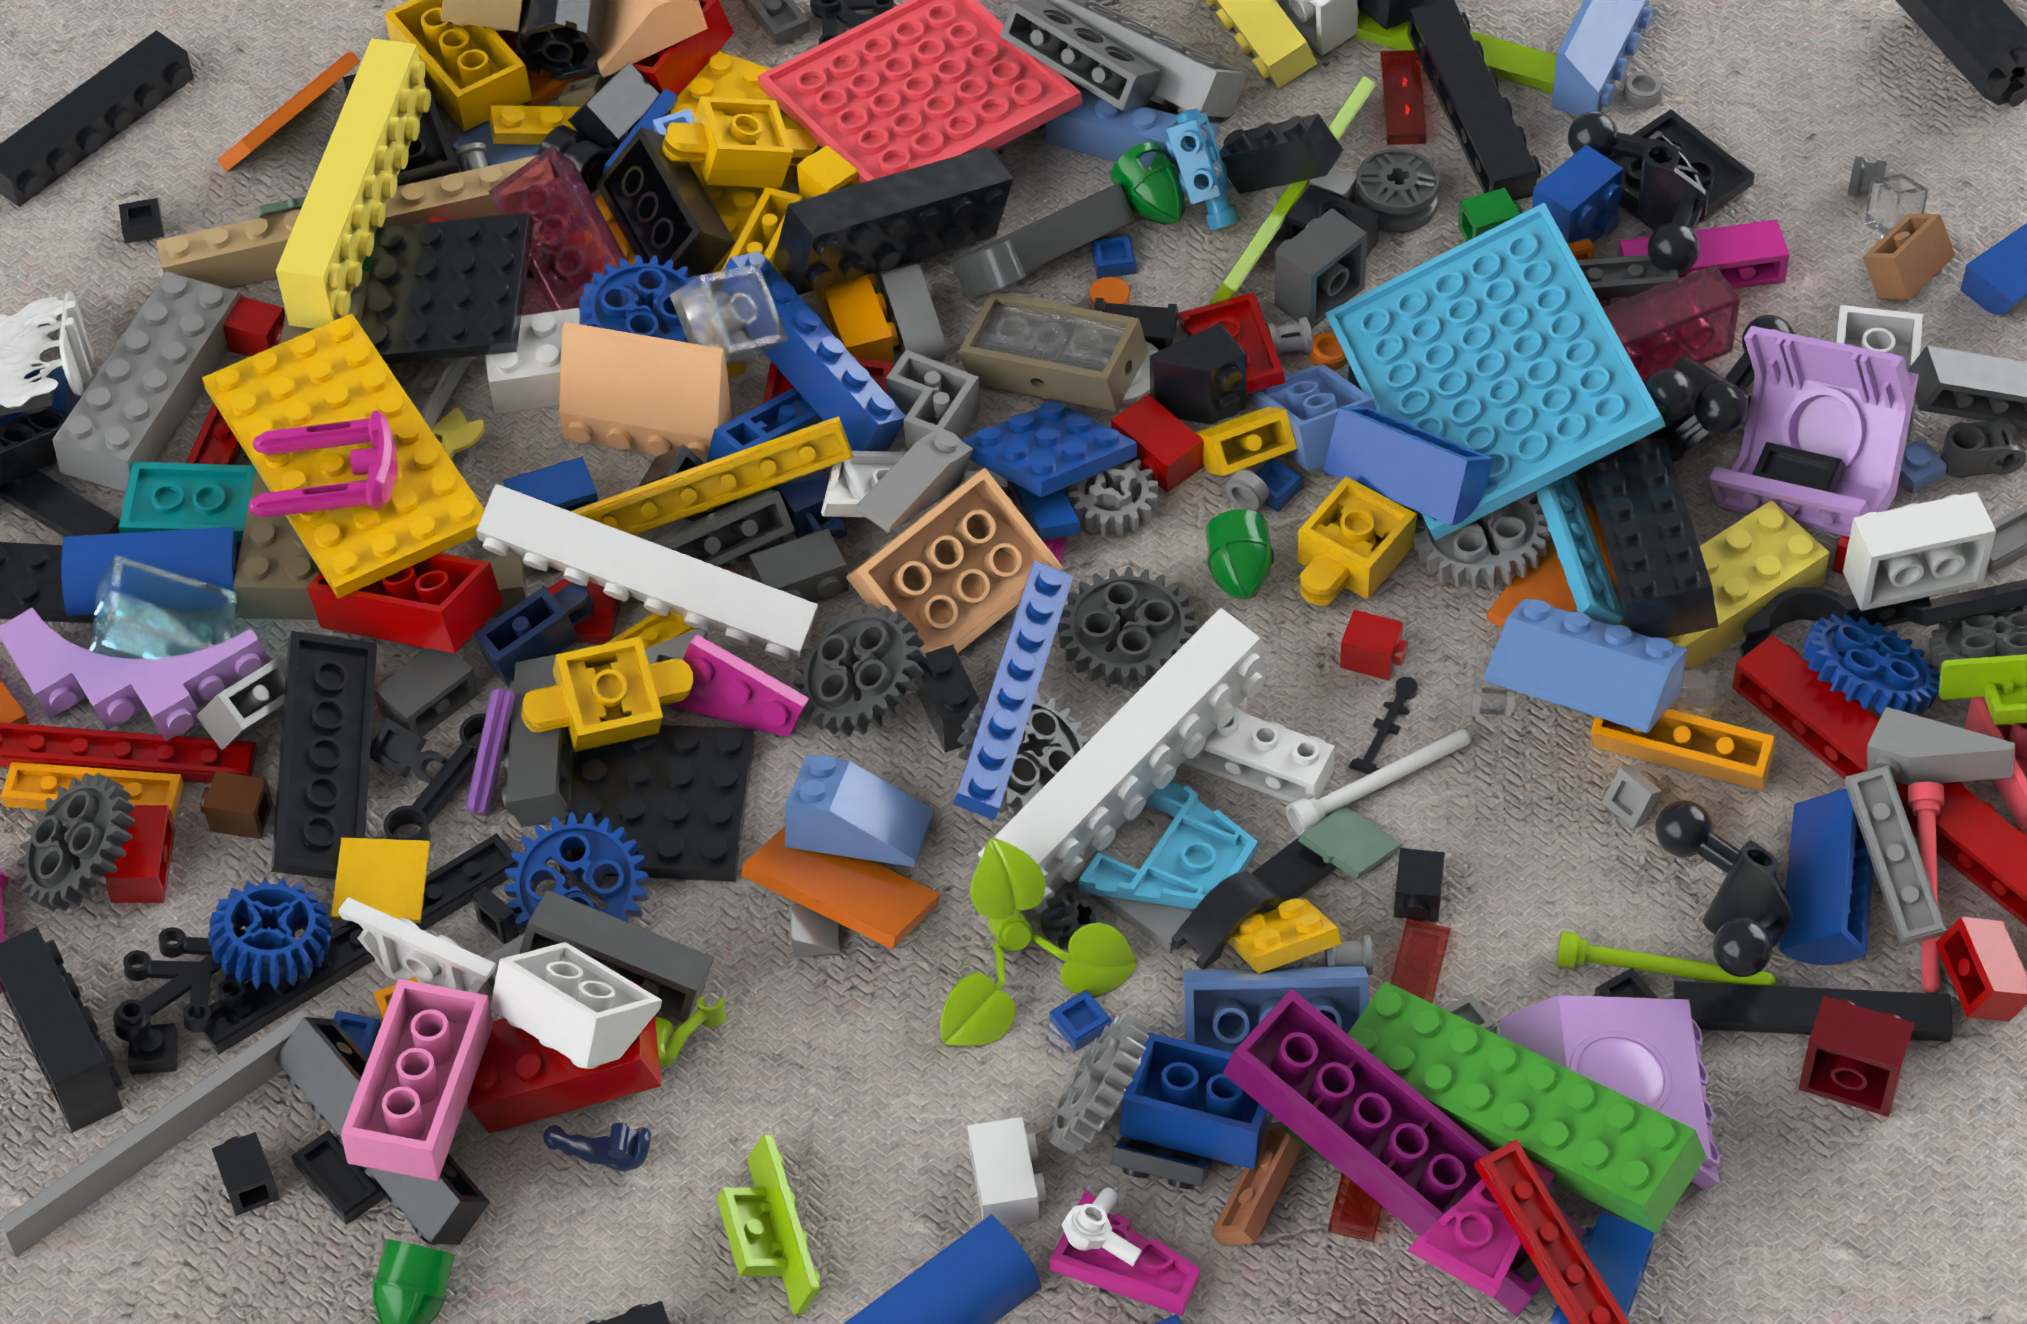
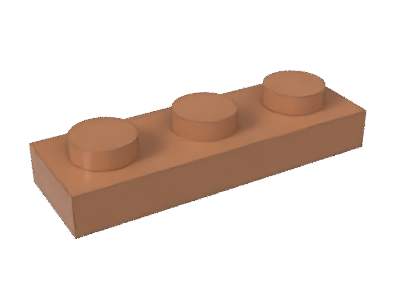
M1282 1122L1270 1123L1255 1169L1244 1168L1211 1233L1222 1246L1256 1242L1265 1228L1266 1219L1275 1201L1283 1192V1185L1294 1163L1301 1156L1303 1144L1283 1131L1286 1125Z

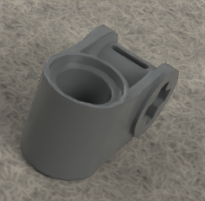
M2000 418L1984 422H1960L1951 426L1947 432L1940 456L1947 464L1946 473L1956 478H1965L1985 474H2008L2020 469L2026 462V454L2023 448L2017 444L2015 438L2017 429L2014 422L2009 419Z

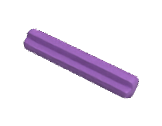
M494 689L490 695L466 804V810L472 814L485 816L491 809L515 700V694L508 690Z

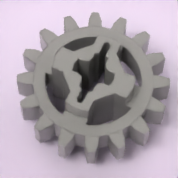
M1137 459L1131 464L1123 462L1070 485L1068 500L1079 521L1085 519L1086 530L1090 531L1095 526H1098L1102 536H1106L1109 529H1115L1118 536H1123L1125 527L1129 526L1136 532L1139 530V520L1148 523L1151 521V511L1158 509V481H1153V471L1151 469L1141 471V461Z

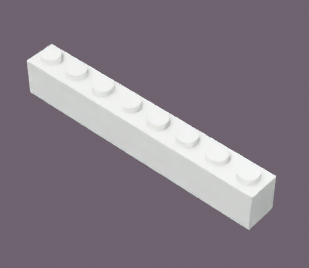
M495 484L476 530L478 540L484 542L482 547L492 553L506 556L508 551L524 557L523 563L542 571H547L548 566L564 572L563 577L570 582L582 586H587L588 581L605 587L603 592L608 596L622 601H627L628 597L645 602L643 607L650 612L662 616H667L669 612L685 617L684 623L695 629L700 628L708 631L709 627L725 632L724 638L735 644L748 646L749 642L765 647L764 653L782 661H788L789 657L799 660L817 613L818 604L498 484Z

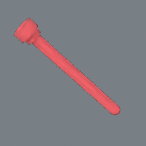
M1917 782L1907 787L1908 806L1913 809V815L1917 816L1918 851L1938 905L1936 816L1940 814V808L1944 806V786L1936 782ZM1939 937L1921 941L1922 988L1926 993L1935 994L1941 987L1940 954L1935 944Z

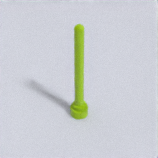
M1561 931L1556 959L1557 967L1574 969L1575 965L1584 966L1585 962L1717 983L1775 986L1776 978L1770 972L1760 971L1749 977H1737L1725 972L1718 964L1588 944V939L1579 938V933Z

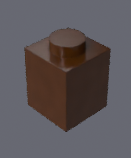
M215 772L210 788L203 790L200 801V810L206 816L210 832L261 839L273 806L266 778Z

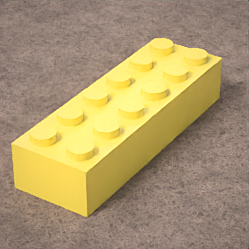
M1772 500L1700 546L1713 588L1718 627L1665 638L1672 644L1687 649L1683 676L1744 637V624L1778 594L1793 588H1819L1824 584L1830 552ZM1623 620L1619 625L1626 627L1625 620Z

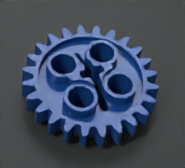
M636 255L635 264L629 265L624 258H620L618 269L606 264L604 275L593 273L592 284L585 283L584 295L580 296L579 324L699 345L700 340H707L708 328L712 326V300L708 299V288L699 287L700 277L698 275L687 278L688 267L684 266L675 271L673 270V260L671 259L662 266L658 265L657 256H653L648 264L643 263L640 255Z
M1831 614L1828 620L1821 617L1818 623L1812 624L1802 645V649L1805 650L1803 658L1811 661L1808 669L1820 672L1817 679L1833 684L1830 691L1845 693L1846 701L1850 702L1854 699L1860 701L1862 709L1866 710L1871 705L1881 715L1886 707L1910 714H1915L1916 711L1924 714L1927 708H1931L1939 693L1940 681L1938 678L1940 674L1932 669V660L1923 659L1925 651L1910 647L1913 641L1911 639L1902 640L1898 638V631L1896 630L1884 631L1882 624L1879 622L1875 626H1871L1864 617H1860L1859 621L1855 622L1849 615L1845 614L1841 620L1834 614Z
M571 812L568 816L567 825L561 826L558 819L553 816L551 817L552 830L547 832L537 824L535 830L539 838L533 841L523 836L521 840L526 848V852L511 853L513 860L519 866L518 868L505 869L507 877L515 881V883L508 884L503 888L508 897L515 898L507 906L515 914L520 913L515 921L519 929L527 927L531 916L543 895L535 893L536 887L547 879L556 881V886L552 892L630 923L627 919L629 915L635 917L643 916L641 908L635 902L649 899L647 891L638 887L650 882L647 872L638 871L647 864L643 855H634L639 849L635 839L624 843L627 833L623 827L611 833L612 823L609 818H605L597 827L592 813H588L583 824H579L574 813ZM578 846L586 849L584 856L579 861L568 862L565 860V855L571 848ZM554 860L576 882L584 881L588 891L599 900L607 903V907L600 909L578 887L573 886L570 888L566 878L560 872L548 866L547 862ZM613 873L619 876L618 882L612 888L601 889L598 887V882L604 875Z

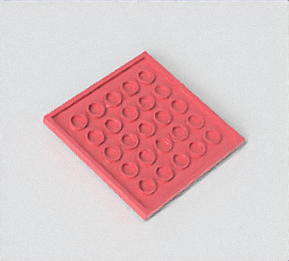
M908 0L757 76L760 89L771 100H776L777 105L802 129L807 130L819 146L823 148L828 145L858 170L859 184L986 147L993 151L1082 104L1081 92L1059 72L1001 38L1000 35L1004 24L977 0Z

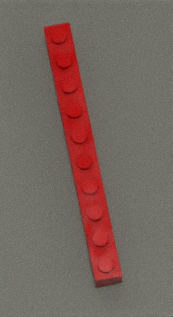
M1773 634L1736 662L1732 689L1842 778L1845 779L1847 776L1867 771V745L1879 719L1867 709H1862L1860 701L1854 699L1848 702L1845 700V693L1830 691L1833 684L1819 681L1817 678L1820 672L1809 670V663L1801 658L1792 646L1785 645ZM1895 782L1912 833L1918 838L1917 816L1913 815V809L1908 806L1907 787L1909 785ZM1962 782L1940 783L1944 786V806L1940 808V814L1936 816L1937 855L2027 927V833L2012 826L1997 813L1992 805L1982 802L1968 791Z

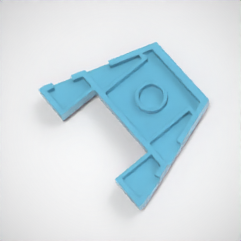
M1171 780L1165 788L1161 790L1157 788L1146 799V805L1170 814L1175 818L1142 867L1136 869L1097 853L1079 879V891L1085 894L1195 909L1203 898L1221 881L1247 869L1257 853L1258 841L1218 809L1215 812L1211 811L1198 800V793L1188 785L1182 788L1174 780Z

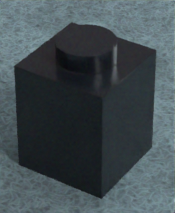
M1400 848L1394 917L1406 918L1413 922L1425 920L1438 922L1445 852Z
M256 1132L245 1136L232 1137L223 1144L211 1148L236 1216L280 1200L273 1175Z

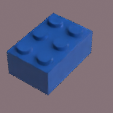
M1148 1032L1149 1038L1144 1044L1146 1050L1142 1054L1141 1064L1132 1076V1083L1126 1087V1092L1122 1099L1120 1135L1254 1170L1274 1115L1223 1074L1233 1053Z

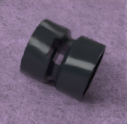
M566 125L558 126L549 132L538 152V155L546 153L553 177L565 180L567 186L582 195H589L598 190L596 183L602 177L605 163L612 156L608 150L593 141L587 140L584 135Z

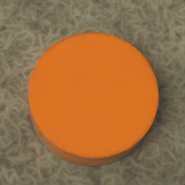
M1103 277L1096 280L1089 290L1090 306L1094 310L1096 298H1104L1106 303L1129 305L1130 290L1128 285L1116 277Z
M1323 332L1313 337V350L1308 353V358L1312 365L1324 364L1331 370H1337L1347 363L1348 360L1335 333Z

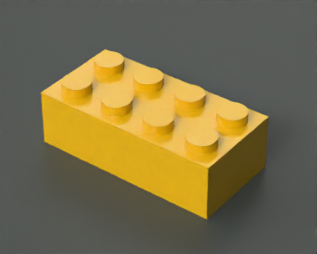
M411 0L384 12L390 41L417 44L420 61L425 63V78L431 93L464 132L489 120L490 105L520 106L532 100L526 65L491 27L461 26L452 22L441 21L443 0Z

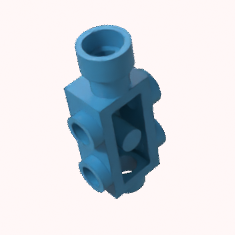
M1194 108L1177 114V121L1166 128L1167 135L1165 141L1171 157H1176L1180 169L1178 180L1182 192L1189 196L1191 204L1201 201L1205 202L1208 210L1205 217L1210 230H1217L1240 221L1235 204H1230L1226 192L1231 188L1227 177V167L1221 160L1214 139V128L1209 123L1206 112L1200 114L1199 109ZM1201 129L1206 132V140H1204ZM1214 167H1216L1219 170L1218 178L1216 176Z

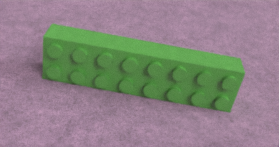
M1386 981L1348 1032L1351 1038L1489 1151L1493 1152L1517 1139L1531 1161L1555 1173L1552 1180L1553 1183L1655 1234L1707 1158L1695 1129Z

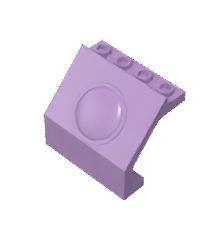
M1751 326L1744 336V340L1754 369L1755 379L1741 451L1730 470L1715 467L1708 478L1717 507L1750 514L1772 500L1800 526L1850 537L1854 517H1859L1869 512L1878 513L1886 511L1896 496L1919 374L1907 371L1904 356L1860 348L1851 344L1845 345L1820 340L1815 337L1785 333L1776 329ZM1765 443H1774L1842 459L1846 467L1835 493L1752 475Z
M1556 995L1499 1019L1501 1037L1695 1129L1707 1158L1691 1181L1702 1190L1720 1184L1717 1165L1720 1164V1154L1713 1141L1711 1125L1714 1123V1113L1707 1101L1705 1088L1709 1079L1707 1070L1701 1061L1699 1047L1703 1042V1038L1698 1024L1692 1019L1689 1000ZM1551 1182L1548 1188L1550 1194L1558 1191V1185Z

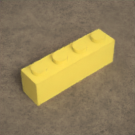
M1204 0L1208 7L1215 4L1219 9L1215 14L1225 30L1229 31L1233 28L1237 33L1233 38L1243 54L1246 56L1251 52L1255 57L1251 62L1263 80L1270 77L1278 89L1317 64L1308 42L1276 0Z

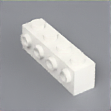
M1236 708L1235 714L1229 723L1220 729L1216 727L1206 738L1202 750L1194 758H1186L1182 763L1292 803L1302 797L1307 799L1313 797L1317 800L1320 798L1334 772L1335 746L1326 743L1318 737L1306 736L1286 729L1277 722H1267L1250 716Z

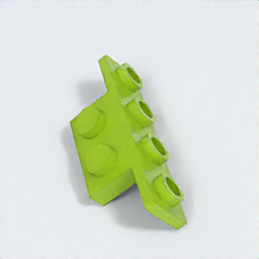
M2027 654L1944 660L1941 664L1938 690L1940 698L1942 700L1984 697L1994 725L2027 723Z
M763 1134L747 1159L755 1187H723L716 1199L739 1277L782 1276L793 1314H804L819 1293L820 1276L818 1271L814 1269L808 1251L807 1234L801 1228L796 1212L795 1195L789 1189L784 1173L783 1156L777 1150L773 1135Z

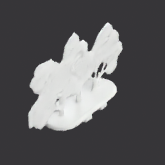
M67 291L64 300H58V297H48L32 301L12 316L0 314V405L10 409L20 408L27 401L35 397L49 394L57 388L58 382L46 376L54 369L61 367L64 369L72 392L81 396L83 384L92 382V372L89 365L93 364L94 355L73 292ZM62 314V320H56V318ZM60 330L59 340L52 341L47 336ZM52 348H60V359L49 362L40 360V354ZM35 364H42L37 367H32ZM40 370V374L30 379H24L28 374Z

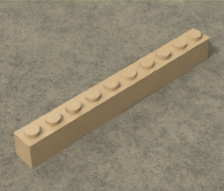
M544 153L397 186L395 196L388 199L385 221L382 227L428 223L431 216L446 220L529 212L532 219L559 214L555 182L547 155ZM301 208L156 240L163 274L167 271L227 289L276 278V268Z

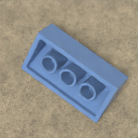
M1649 0L1583 1L1557 51L1552 98L1553 109L1580 116L1586 112H1600L1603 106L1607 108L1610 106L1615 92L1614 84L1616 80L1620 82L1623 80L1628 66L1627 58L1629 55L1634 56L1641 40L1640 32L1642 29L1648 30L1651 24L1654 8L1649 7Z
M1074 85L1081 92L1082 104L1045 123L1046 143L1117 162L1129 149L1145 142H1155L1160 146L1170 162L1179 168L1176 157L1173 158L1169 154L1165 141L1167 135L1166 128L1177 121L1176 115L1179 114L1177 112L1151 105L1121 111L1084 87ZM1209 121L1214 128L1215 139L1220 129V124ZM1201 129L1204 140H1206V132ZM1156 152L1144 153L1140 157V161L1146 169L1154 161Z
M1524 598L1506 619L1485 672L1484 681L1648 733L1680 695L1687 649L1674 645L1664 638H1651L1632 632L1629 628L1622 625H1610L1591 619L1584 613L1568 612L1552 607L1542 600Z
M1365 966L1274 968L1260 974L1254 969L1183 970L1185 1041L1233 1053L1291 988L1348 1034L1369 1004V977Z

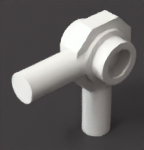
M1104 1188L1092 1204L1074 1205L1062 1223V1228L1069 1243L1076 1249L1083 1251L1100 1249L1102 1247L1133 1267L1143 1250L1112 1232L1111 1224L1107 1218V1215L1118 1201L1116 1191L1111 1188Z

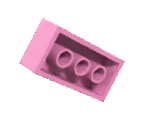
M398 979L341 1131L348 1164L429 1180H439L493 1028L488 995Z

